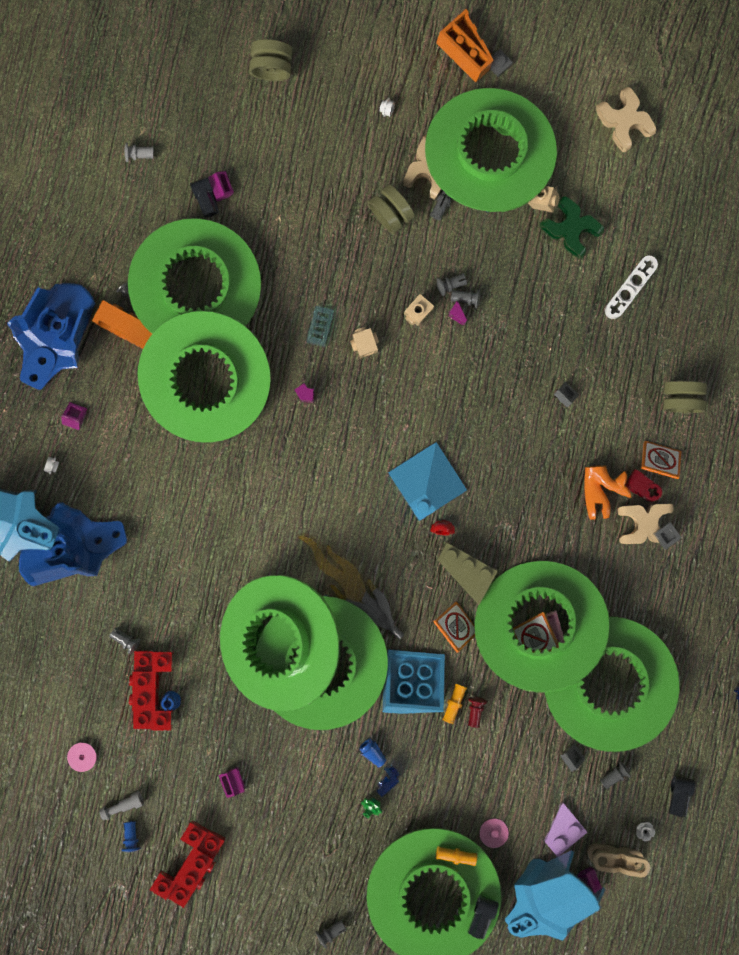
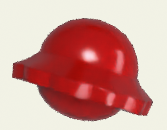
M436 521L432 525L431 532L447 536L455 534V526L450 521Z

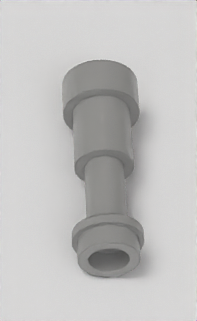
M137 791L132 793L130 797L119 801V804L109 808L104 806L99 810L102 820H109L110 816L115 813L144 806V799L142 794Z

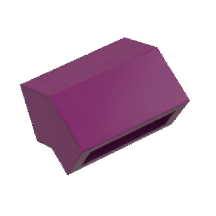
M226 171L216 172L208 177L217 202L229 198L234 193Z
M305 383L294 389L301 402L314 403V389L307 388Z
M238 767L219 774L227 798L245 792L246 788Z
M593 867L582 870L576 876L593 894L602 888Z

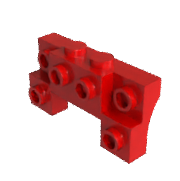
M134 651V671L129 677V685L132 686V694L129 695V705H132L133 729L172 730L171 714L173 709L164 710L158 709L159 672L173 671V651Z
M192 820L180 840L192 846L193 849L175 878L161 870L150 891L165 900L168 898L184 908L195 889L200 890L206 879L203 876L206 871L210 873L216 863L213 860L226 838Z

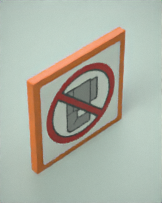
M644 441L641 469L679 479L681 451Z
M454 602L433 621L456 652H459L475 637V625L457 602Z
M544 612L513 628L516 639L519 640L520 645H525L526 650L532 648L533 653H535L539 649L540 653H543L544 649L551 652L553 646L559 648L557 638Z

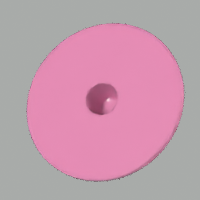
M77 743L70 748L67 760L72 769L78 772H85L94 766L96 752L87 743Z
M489 819L480 828V838L488 847L498 848L505 844L508 839V828L499 819Z

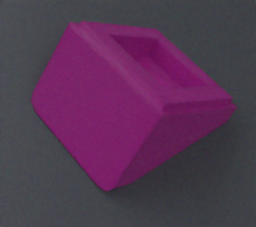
M456 301L449 312V317L459 324L465 325L467 319L458 301Z
M69 402L61 416L62 424L80 430L87 408Z

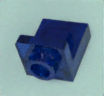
M388 764L384 766V770L390 777L387 778L385 776L377 783V792L381 797L399 783V772L394 766L389 767Z

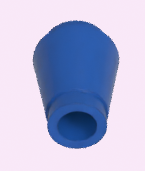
M369 738L360 745L361 755L378 768L385 764L387 759L375 740L372 741Z

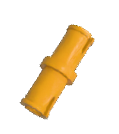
M455 684L452 696L447 701L448 706L442 719L443 721L454 724L458 710L462 708L461 702L467 690L466 687Z
M438 846L436 859L451 861L456 865L462 863L475 866L477 853L460 851L459 848L453 850Z

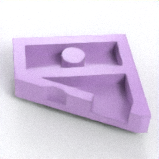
M561 802L557 815L553 819L550 831H548L544 841L555 855L559 857L584 836L587 831L565 804Z

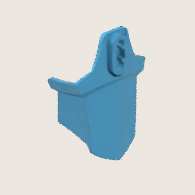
M0 489V555L8 561L12 560L20 550H51L54 546L59 528L36 509L35 494L37 490H25L21 493ZM26 526H29L32 532L26 533ZM45 532L48 534V538L46 540L43 538V534Z
M572 850L548 862L541 859H533L514 885L517 903L506 916L505 922L508 924L509 932L514 936L548 935L563 941L576 923L600 910L599 903L606 889L603 887L593 894L580 879L569 872L574 855Z

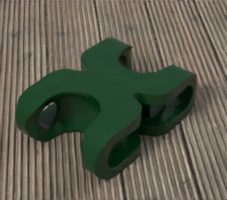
M562 196L559 199L558 208L565 214V221L556 223L549 218H545L539 225L550 238L554 240L564 238V249L576 258L582 259L586 255V248L579 241V234L587 232L594 237H599L605 230L590 215L580 218V207L568 197Z

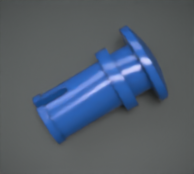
M175 691L166 692L162 697L161 706L164 710H175L181 704V697Z
M136 821L124 822L125 840H123V844H125V848L121 849V851L135 852L140 850L141 847H137L139 840L136 839Z

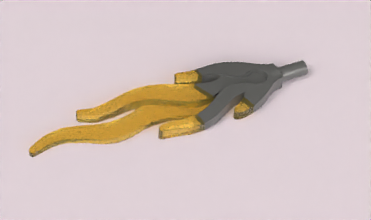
M298 536L300 540L311 547L320 570L334 578L344 589L347 596L343 595L335 585H331L338 598L346 600L369 614L368 616L377 626L383 627L386 630L389 629L398 640L404 636L394 624L387 598L376 588L370 579L367 582L377 600L369 596L361 575L352 563L335 554L330 546L327 545L326 549L329 556L343 568V571L339 570L327 561L316 542L310 538Z

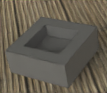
M499 49L492 55L494 61L490 69L499 77L512 66L513 62Z
M566 382L554 393L558 400L567 408L579 396Z
M668 522L653 533L664 549L669 548L681 539V536L671 522Z
M575 743L569 745L560 755L571 772L577 770L585 761V757Z

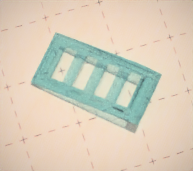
M319 306L315 307L307 343L326 347L334 310ZM318 312L329 314V317L318 316ZM316 320L326 321L327 324L316 323ZM314 328H323L325 332L314 330ZM313 334L323 336V339L315 338L312 336Z

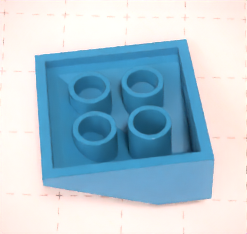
M437 442L388 472L419 521L467 491Z
M387 650L388 669L383 690L382 712L398 714L443 712L445 654Z

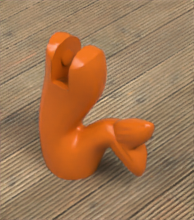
M606 465L585 467L584 491L590 520H596L595 505L602 504L603 519L609 518L611 514L610 502L600 485H603L610 491H615L620 495L631 498V492L625 486L627 481L626 471L613 480L609 476Z

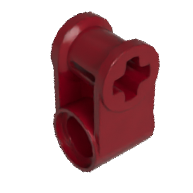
M636 469L632 471L625 483V486L631 492L637 494L645 501L653 502L662 496L661 487ZM654 489L655 496L650 497L648 490Z

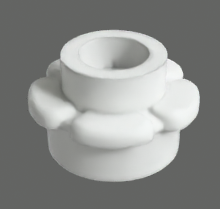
M387 98L386 101L383 100L381 103L380 112H382L383 117H391L395 102L391 101L390 98Z
M48 456L44 471L48 472L49 475H51V472L56 473L59 464L58 461H55L56 457Z
M642 822L637 826L636 835L643 841H649L651 837H654L655 829L651 823Z

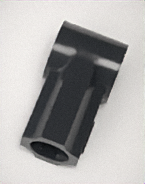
M208 177L191 182V189L198 200L204 218L212 217L219 213Z
M673 776L671 782L672 797L669 807L670 814L678 817L687 816L689 800L695 790L694 779Z
M481 895L478 897L468 934L477 939L485 938L490 922L497 914L499 902Z

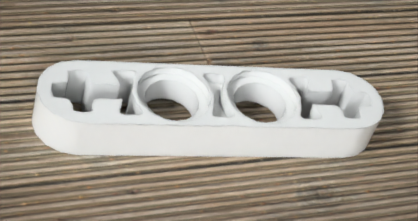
M645 256L638 263L607 304L605 314L608 318L616 319L623 314L656 270L658 262L655 257ZM651 261L652 268L649 267L645 273L641 272L646 266L644 262ZM634 275L641 277L642 283L640 285H635L632 282ZM621 291H629L631 294L630 299H622ZM618 301L619 303H622L617 308V312L619 313L615 312L614 314H612V309L610 308V306L614 307L618 303Z

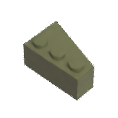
M448 543L444 544L437 557V561L479 605L498 571Z

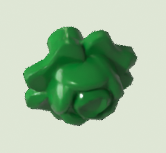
M365 798L364 801H361L365 809L364 817L370 818L371 815L379 816L383 812L380 807V801L375 798Z

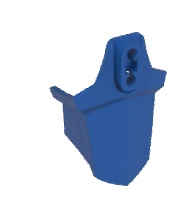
M61 283L55 284L51 289L37 287L23 314L14 316L7 325L11 329L13 337L23 349V364L20 374V380L23 383L42 390L62 369L78 368L79 354L77 348L96 305L91 294L82 285ZM46 358V363L42 365L41 360ZM37 375V381L33 382L32 377Z
M58 503L53 507L50 516L45 517L59 528L53 548L51 550H21L19 572L31 586H37L75 574L97 576L102 561L128 542L124 525L120 521L92 522L80 510L71 508L64 503ZM29 526L25 528L26 533L32 532ZM46 532L43 534V538L45 540L48 538V534ZM120 533L118 538H114L116 534Z

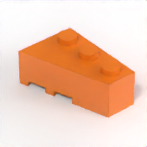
M465 9L440 31L436 43L477 82L489 71L494 60L484 41L480 39L475 24L470 20L469 12Z
M102 300L92 321L99 327L143 349L152 333L143 326L137 315L132 312L128 314L123 311L124 308L117 304L111 305Z

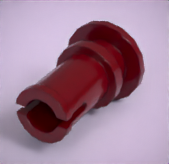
M469 697L468 701L472 703L469 705L471 710L468 726L479 728L481 714L484 711L483 705L487 704V700L480 697Z

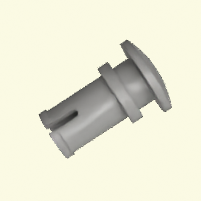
M126 143L124 148L126 162H129V158H133V160H136V158L153 159V146L136 147V145H133V147H128V143Z

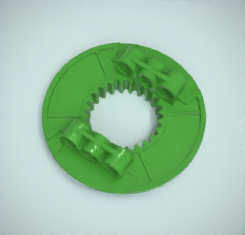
M482 88L454 97L436 113L427 132L425 157L431 176L437 185L452 199L477 210L505 212L527 204L545 188L554 171L557 146L550 123L532 102L507 90ZM481 123L486 127L495 128L502 135L513 137L518 142V148H520L515 163L512 162L510 167L505 166L503 171L497 168L496 172L492 168L488 172L485 171V167L479 169L477 163L472 165V159H467L468 153L464 152L465 137L468 136L469 131H473L474 126L478 128Z
M192 218L168 223L151 233L142 242L130 265L128 292L138 319L150 333L153 334L156 329L171 318L193 311L192 308L186 311L184 306L179 309L178 303L173 302L172 297L166 291V276L169 275L168 269L173 268L172 263L177 264L180 261L199 257L200 255H203L204 259L210 257V262H215L216 267L220 268V274H223L221 296H217V303L211 302V308L206 305L204 311L225 314L238 320L245 326L250 322L258 306L261 278L255 256L239 235L217 222Z
M192 311L171 318L150 336L139 359L138 385L146 408L163 428L186 440L217 442L241 433L257 419L268 398L270 368L266 353L258 338L244 324L222 313ZM202 348L204 352L211 349L213 355L218 352L219 358L224 357V363L230 364L228 371L233 372L230 376L233 380L230 383L229 394L224 399H221L219 404L214 403L212 407L210 404H207L205 408H203L202 404L196 407L195 402L189 404L188 398L182 399L183 393L177 392L179 386H177L176 379L178 363L188 353L191 354L195 350L199 352Z
M528 562L505 571L490 584L476 611L475 637L483 659L490 669L505 682L526 691L553 692L578 683L599 663L609 638L608 611L598 589L579 571L557 562ZM539 595L543 599L549 596L551 601L556 598V602L562 605V608L566 610L569 616L570 629L567 630L568 636H564L565 643L559 642V648L553 646L551 652L547 649H544L543 653H540L539 649L535 653H533L532 648L526 650L525 645H520L519 640L516 639L512 628L514 624L512 619L515 618L514 612L519 611L518 605L523 606L524 600L530 602L531 597H534L536 600Z
M272 575L248 583L232 598L222 620L220 647L226 670L242 694L264 708L276 711H290L302 708L317 700L330 684L338 664L339 634L332 610L314 588L290 576ZM272 615L273 617L279 616L281 620L286 619V624L291 623L290 629L296 630L294 637L299 638L296 642V645L300 647V649L296 650L299 656L294 657L296 663L291 664V668L282 672L272 671L271 668L265 669L266 664H260L261 658H256L255 656L258 653L256 650L257 643L264 629L263 620Z
M330 596L322 597L329 605L336 619L339 641L343 640L342 646H348L346 652L351 654L349 661L353 663L349 664V669L352 670L347 673L349 678H344L343 683L339 684L338 687L332 688L330 691L325 690L324 694L319 696L317 700L302 708L290 711L274 710L288 722L312 730L339 728L363 716L378 699L384 687L388 669L385 642L374 621L356 605ZM279 616L272 617L263 629L256 647L258 653L255 656L256 658H261L260 664H266L265 669L271 668L272 671L282 672L291 668L289 664L293 662V658L290 656L295 654L293 648H298L296 642L299 638L294 637L296 630L290 629L292 624H286V619L281 620Z
M609 617V638L603 656L605 652L608 655L615 652L616 656L623 654V659L630 658L629 663L635 667L634 669L640 678L639 684L643 686V688L639 689L642 695L636 697L638 702L632 703L633 708H626V712L621 710L617 714L616 711H613L609 715V712L606 710L601 713V708L594 709V703L588 704L589 697L584 696L585 689L580 687L584 684L583 681H579L562 690L545 692V696L554 719L569 736L579 743L596 750L619 752L635 749L650 742L667 726L678 702L679 676L670 651L655 633L635 621L620 617Z
M443 828L415 830L393 841L376 860L367 886V907L371 922L382 941L398 955H470L489 937L497 922L501 906L499 878L487 854L479 845L465 835ZM437 847L453 850L459 848L460 851L477 853L476 865L472 866L462 863L456 865L451 861L437 860ZM429 868L433 872L439 868L441 873L447 870L449 876L453 874L454 880H458L462 890L463 901H461L462 908L458 909L459 916L454 915V921L447 920L448 925L445 926L441 923L439 928L435 924L429 928L428 923L421 926L420 920L415 922V917L410 916V910L407 909L405 895H407L406 888L410 887L409 881L415 880L414 875L421 876L422 870L428 873ZM480 895L499 902L497 914L491 920L484 939H477L468 934V929L474 916V907Z

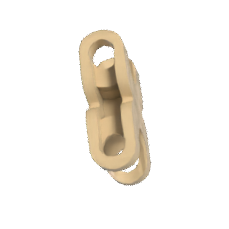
M625 87L620 93L623 109L615 110L607 102H601L596 106V112L604 126L616 128L612 138L622 152H627L632 146L628 133L629 130L637 129L645 137H651L656 133V127L649 114L644 111H636L640 101L630 87Z
M425 135L417 148V161L410 164L403 186L410 188L417 179L426 178L431 183L429 197L436 200L442 189L431 176L426 163L425 142L427 135Z
M653 504L648 506L646 511L640 505L618 507V514L620 516H630L635 523V528L631 533L619 537L620 543L641 544L646 541L647 537L649 541L659 543L653 533L660 529L658 525L659 518L664 514L672 513L674 505Z
M594 843L587 850L588 858L599 871L609 873L621 872L625 875L645 877L650 871L649 862L636 849L615 848L610 845ZM644 863V869L637 871L636 869H640Z

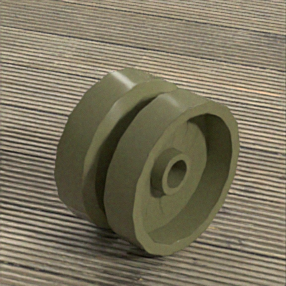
M264 39L254 41L251 44L250 55L252 59L249 62V74L266 81H284L289 79L291 75V65L289 62L292 60V47L276 40Z
M388 184L381 190V197L374 195L367 201V204L378 221L394 235L402 228L401 222L409 223L415 215L403 196L393 186Z
M689 381L664 383V394L672 398L663 400V411L680 414L706 412L707 402L696 398L707 395L706 383Z

